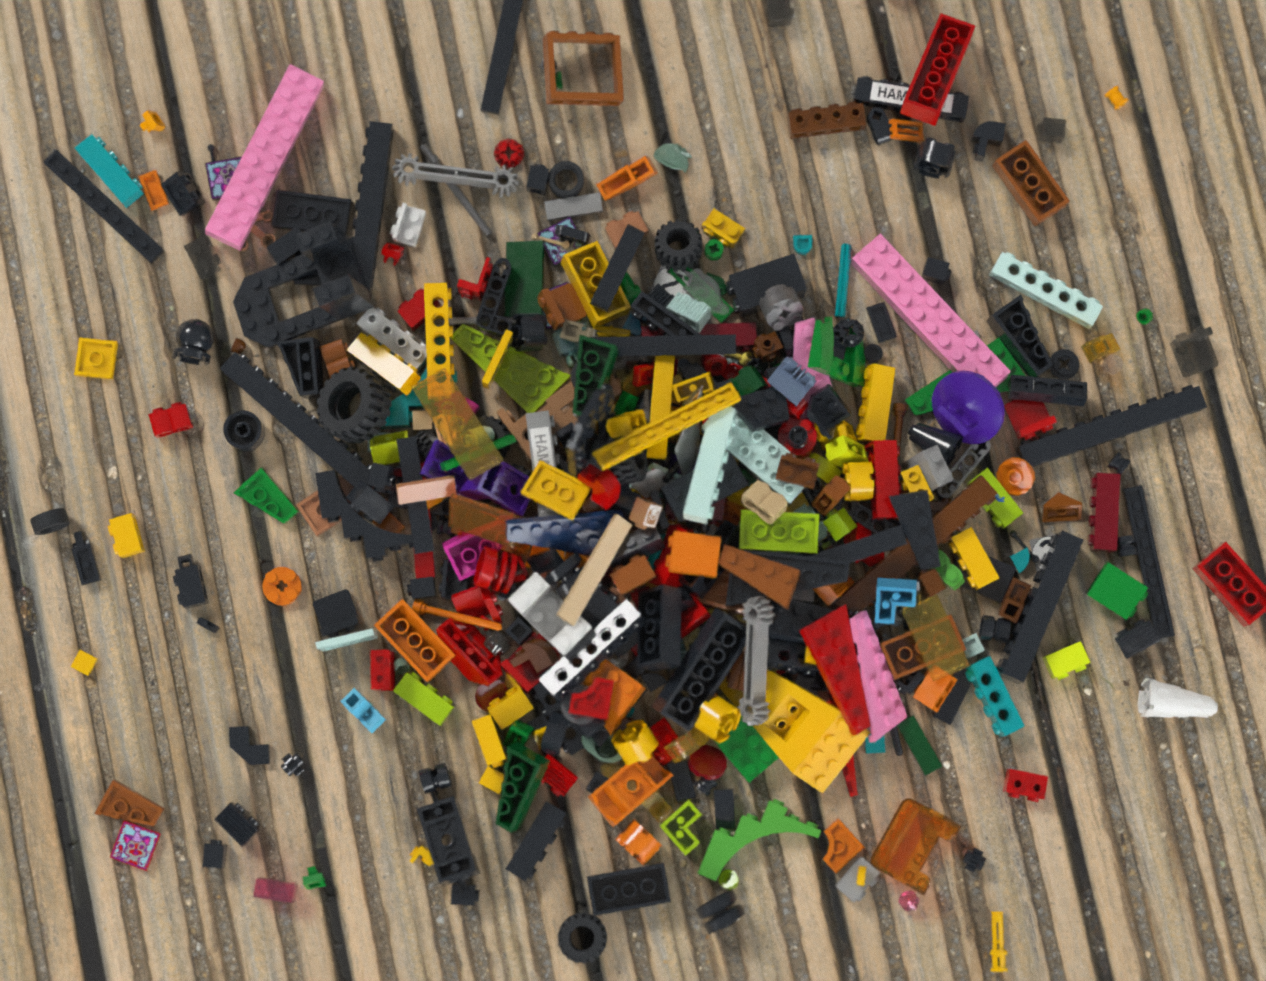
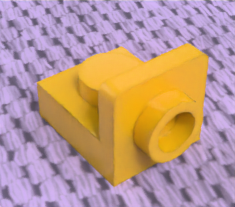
M421 845L420 848L416 846L410 853L412 858L409 861L411 863H414L421 855V860L428 866L433 865L429 849L424 845Z

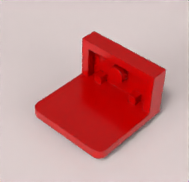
M486 257L478 284L462 279L458 280L459 295H462L463 299L472 301V299L482 300L494 265L490 257Z
M1016 399L1004 405L1018 440L1033 438L1036 436L1035 433L1041 430L1043 433L1054 429L1053 425L1057 423L1054 415L1050 417L1044 402Z
M475 586L451 596L457 613L479 618L482 614H490L493 622L502 624V608L500 604H496L498 602L494 591L491 592L489 587L486 589Z

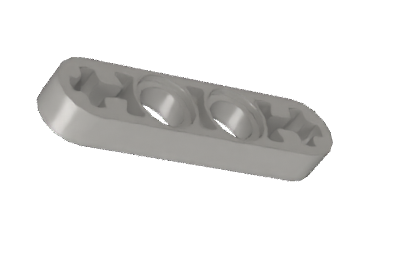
M989 440L984 442L986 450L981 449L977 455L970 450L975 451L978 448V444H971L950 470L951 475L954 470L961 471L962 479L951 481L953 484L948 489L949 494H942V488L936 490L940 498H949L953 495L989 451ZM968 455L972 456L975 460L972 466H968L964 462V458Z

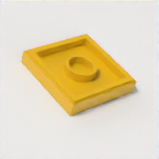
M79 337L74 375L113 379L118 342Z

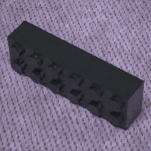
M715 608L681 660L680 666H677L651 707L690 732L700 716L701 705L705 701L709 702L745 648L747 628L726 613Z

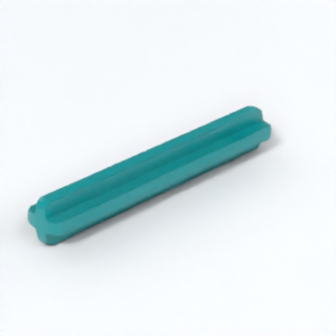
M848 243L841 245L835 308V317L839 318L845 317L852 247Z

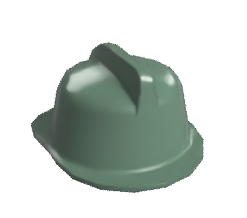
M614 734L610 735L600 748L592 737L586 740L582 735L584 748L594 755L599 762L615 763L622 759L612 743Z

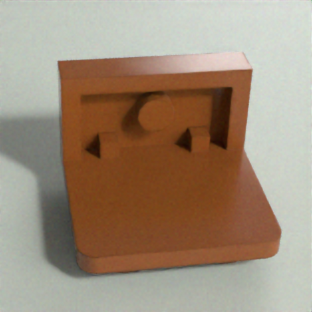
M571 283L551 291L548 288L543 289L537 297L538 303L544 310L547 321L554 331L563 327L565 319L576 322L587 315Z

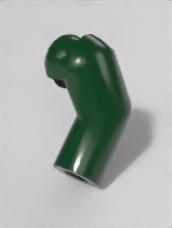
M707 272L704 281L713 284L719 296L725 295L727 290L724 279Z

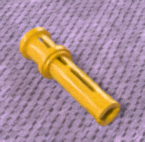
M992 911V949H990L992 968H990V972H1008V968H1006L1007 951L1004 949L1003 911ZM997 922L999 929V940L997 939Z

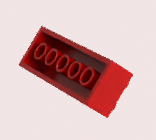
M940 13L904 98L900 114L936 126L973 37L976 25Z

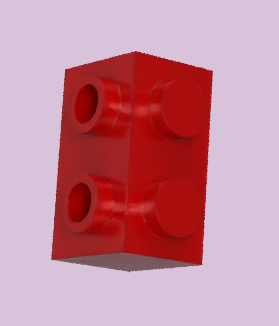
M1007 769L1003 792H1007L1008 797L1019 799L1020 795L1026 796L1027 801L1038 802L1039 799L1044 800L1049 776Z

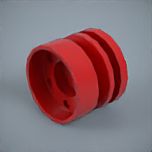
M484 546L476 565L474 585L487 589L491 581H493L494 591H498L501 586V592L507 594L516 576L517 554L511 553L508 558V552L504 551L498 559L497 549Z

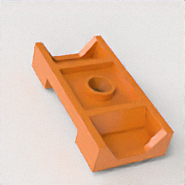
M652 753L651 758L645 762L640 760L623 766L588 796L589 800L612 827L622 821L673 776L671 772L659 764ZM629 780L635 782V791H630L627 788Z

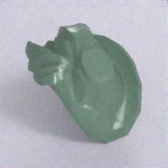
M664 144L657 148L653 154L658 162L672 169L683 170L685 173L689 166L688 158H692L690 153L685 148H682L680 144Z

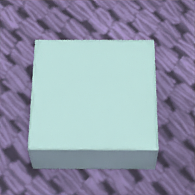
M977 633L962 639L966 650L963 651L966 659L985 651Z

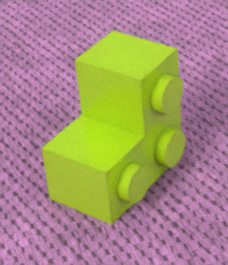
M687 800L659 825L685 856L700 843L688 829L702 815L690 800Z

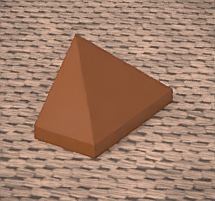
M1060 492L1043 505V522L1081 520L1082 502Z

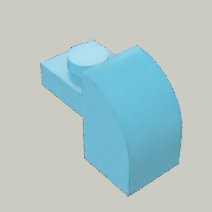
M355 688L340 701L371 733L386 720L377 708Z

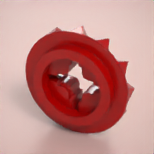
M507 138L503 141L500 140L497 146H495L494 157L500 166L503 167L505 165L506 168H514L522 162L524 150L516 139ZM508 146L511 149V151L514 152L513 154H511L510 160L508 159L507 154H503L504 152H507Z

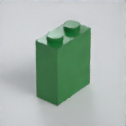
M1106 561L1086 591V594L1127 620L1128 617L1132 618L1136 613L1138 602H1143L1148 595L1146 591L1148 587Z

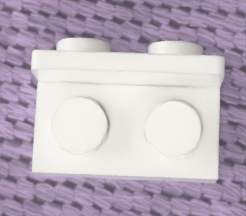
M403 202L402 207H398L396 212L397 223L396 225L393 224L390 235L393 241L416 248L426 211L410 207L407 203Z

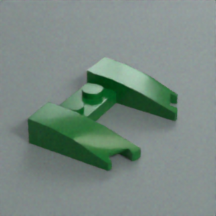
M824 317L825 323H822L821 320H816L807 367L849 386L864 387L865 354L863 340L855 347H846L845 358L841 360L833 356L834 334L832 317ZM850 328V329H849V334H852V335H853V333H852V329H853V328Z

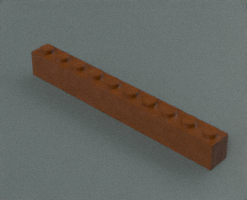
M982 475L978 476L932 516L937 545L941 542L943 544L952 537L950 535L955 530L960 531L966 526L965 521L970 517L972 519L981 513V507L985 504L988 506L996 500L995 495L998 493ZM906 539L908 544L891 551L883 560L834 601L838 607L846 604L847 609H850L852 612L855 610L861 612L865 607H871L876 603L877 578L904 579L908 575L906 572L909 569H916L919 564L908 539Z

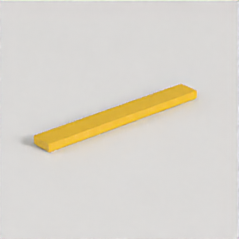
M729 383L594 451L593 455L601 469L605 470L741 401V397L732 383Z

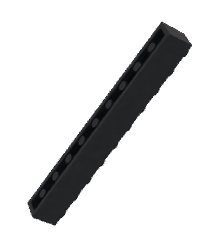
M370 121L369 127H366L365 138L368 139L367 145L363 146L365 161L361 163L360 174L363 175L362 182L359 181L358 183L360 198L355 203V211H358L357 218L353 219L355 235L351 236L371 299L394 135L392 123Z
M234 352L220 369L353 487H355L359 480L365 484L368 483L372 466L368 464L366 467L361 462L363 458L356 452L350 453L347 450L349 446L341 439L337 441L330 433L326 432L319 425V420L313 414L309 417L305 413L307 409L299 402L294 404L291 401L293 397L288 392L278 390L277 387L279 385L271 378L267 380L263 376L264 372L257 365L253 368L249 364L251 360L243 353L238 355Z
M1193 385L1181 388L1182 392L1175 394V391L1163 394L1164 398L1157 400V397L1146 400V404L1139 406V403L1128 406V410L1121 411V409L1110 412V416L1103 417V415L1092 418V422L1085 423V421L1074 424V428L1071 429L1063 427L1056 430L1054 435L1050 436L1049 433L1038 436L1039 440L1033 442L1031 439L1020 442L1021 446L1017 447L1016 451L1019 458L1026 460L1032 467L1202 411L1207 408L1200 386L1193 388Z

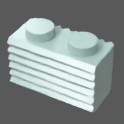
M680 292L675 295L666 307L667 310L699 333L711 317L710 306L704 302H697L688 294H681Z

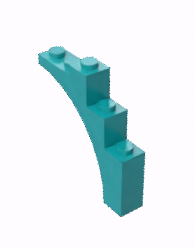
M442 337L435 339L436 345H443L445 343ZM438 356L435 359L437 364H443L446 361L443 356ZM427 367L421 375V379L407 396L402 394L392 400V406L389 407L391 411L390 416H387V423L381 429L411 428L413 413L410 409L424 408L425 406L433 408V402H436V400H428ZM454 371V375H451V382H458L457 371ZM444 375L436 377L438 383H444L447 379Z

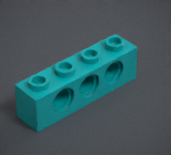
M991 656L965 667L967 669L965 672L966 677L973 683L975 687L974 693L979 700L981 699L984 705L983 711L992 722L993 732L1000 738L1025 727ZM982 675H985L988 678L987 685H984L982 683ZM991 693H994L997 697L995 703L990 700ZM1000 710L1005 713L1004 720H1001L998 716Z

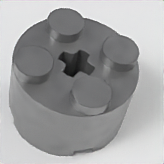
M783 284L775 285L765 292L766 295L763 299L761 297L759 301L760 308L767 323L775 331H779L787 325L792 326L802 320L803 306L794 288L786 287Z

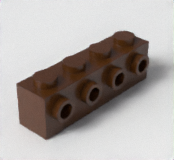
M849 102L843 106L831 104L826 108L813 106L809 110L796 108L788 112L787 116L790 139L862 131L866 127L863 103L858 104V102Z

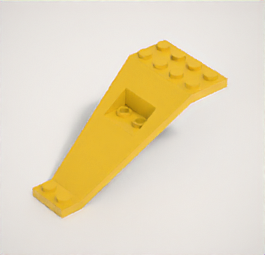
M767 670L765 701L769 703L768 709L771 711L768 713L769 719L765 723L754 725L753 727L794 775L821 793H824L871 732L866 729L858 735L852 736L838 708L775 671ZM725 677L719 688L737 708L741 705L739 700L744 697V691L728 688ZM792 706H796L795 710L790 711ZM779 722H784L782 726H778Z

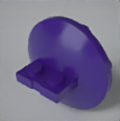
M971 371L952 372L939 381L932 395V409L938 424L943 430L962 436V443H984L995 436L1002 427L1005 415L1003 400L1000 392L983 375Z

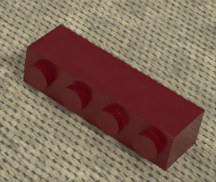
M1097 472L1094 474V477H1091L1090 488L1093 489V496H1090L1089 507L1092 508V515H1089L1088 519L1091 534L1088 535L1087 539L1090 551H1117L1121 474Z

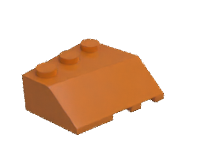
M605 659L596 671L591 672L585 677L584 682L580 685L583 688L581 689L583 692L592 685L595 677L615 681L608 720H605V728L612 736L646 688Z

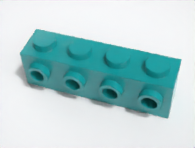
M90 134L75 147V150L120 202L128 208L144 194L140 190L143 186L136 178L132 180L128 176L130 171L124 164L119 166L116 162L118 160L117 156L111 150L109 152L106 151L104 148L106 144L100 137L95 138L93 134Z

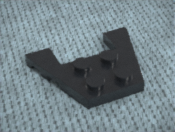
M778 366L765 370L764 374L767 380ZM731 380L716 383L713 389L717 390L732 382ZM769 384L770 388L740 396L741 401L731 405L737 411L739 418L752 432L783 424L789 420L787 399L771 384Z

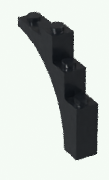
M335 470L315 473L322 519L327 520L328 523L338 522L339 518H341L344 538L350 540L351 543L359 542L361 538H364L367 559H372V562L384 561L383 557H388L387 549L393 552L402 550L401 547L404 546L414 548L412 534L392 533L377 528L364 520L350 507V503L341 488L338 473Z

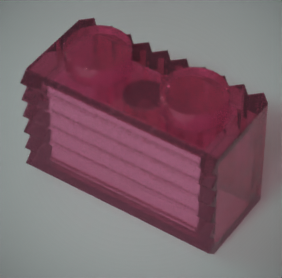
M259 877L255 882L253 897L294 903L298 884L297 882L293 883Z

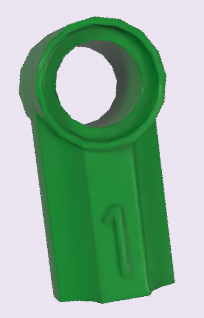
M626 271L620 286L631 306L641 293V289L637 284H634Z

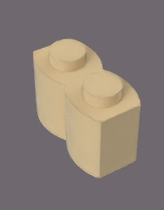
M759 480L743 494L741 503L746 508L771 525L786 510L788 504L783 495L773 492L767 483Z

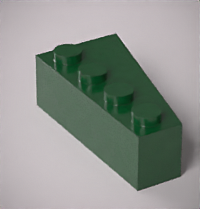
M580 334L572 414L577 419L595 390L598 388L602 389L604 384H608L619 353L616 345Z
M518 742L507 747L508 757L504 766L505 775L504 781L501 784L502 794L501 799H499L495 821L496 825L510 833L522 827L550 762L547 758Z

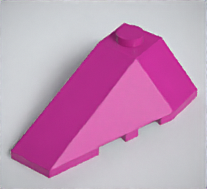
M513 513L466 531L442 543L459 581L475 574L476 565L484 546L499 551L510 542L507 541L505 536L506 520L516 519Z

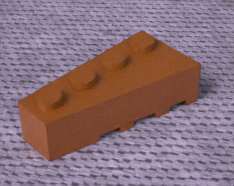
M724 545L718 564L788 610L800 571Z

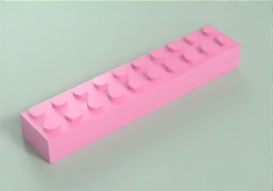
M289 64L205 228L206 235L239 251L241 250L324 87L323 80Z
M881 234L852 258L851 265L952 372H975L983 375L995 388L1009 376L1011 371Z

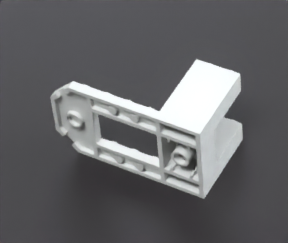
M553 570L541 575L535 572L508 601L564 657L592 631V627L581 616L574 626L558 617L556 614L563 601L553 590L562 581L560 580L554 586H550L544 578ZM626 594L624 598L626 599L630 594Z

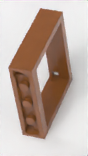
M556 30L546 33L543 37L546 104L619 106L624 101L620 35H614L611 32L596 34L595 32L578 34L576 31L559 33ZM553 43L611 45L614 93L556 91Z

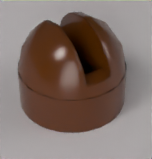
M236 337L230 351L237 354L245 352V342Z

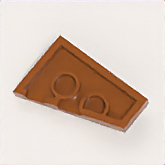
M114 779L94 814L155 826L165 808Z

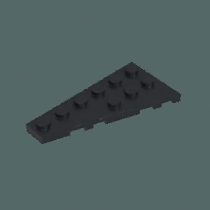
M739 549L799 570L800 576L794 593L848 582L850 561ZM729 573L726 607L746 603L752 597L761 596L765 599L768 598L743 580Z

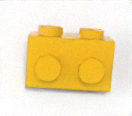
M919 465L901 472L903 480L900 483L904 491L915 492L928 489L929 500L934 499Z

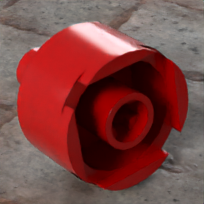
M795 417L781 425L777 441L789 452L796 454L797 458L805 459L815 448L817 433L810 420L800 418L797 421ZM795 426H801L808 432L807 444L804 448L798 450L793 449L788 443L789 431Z

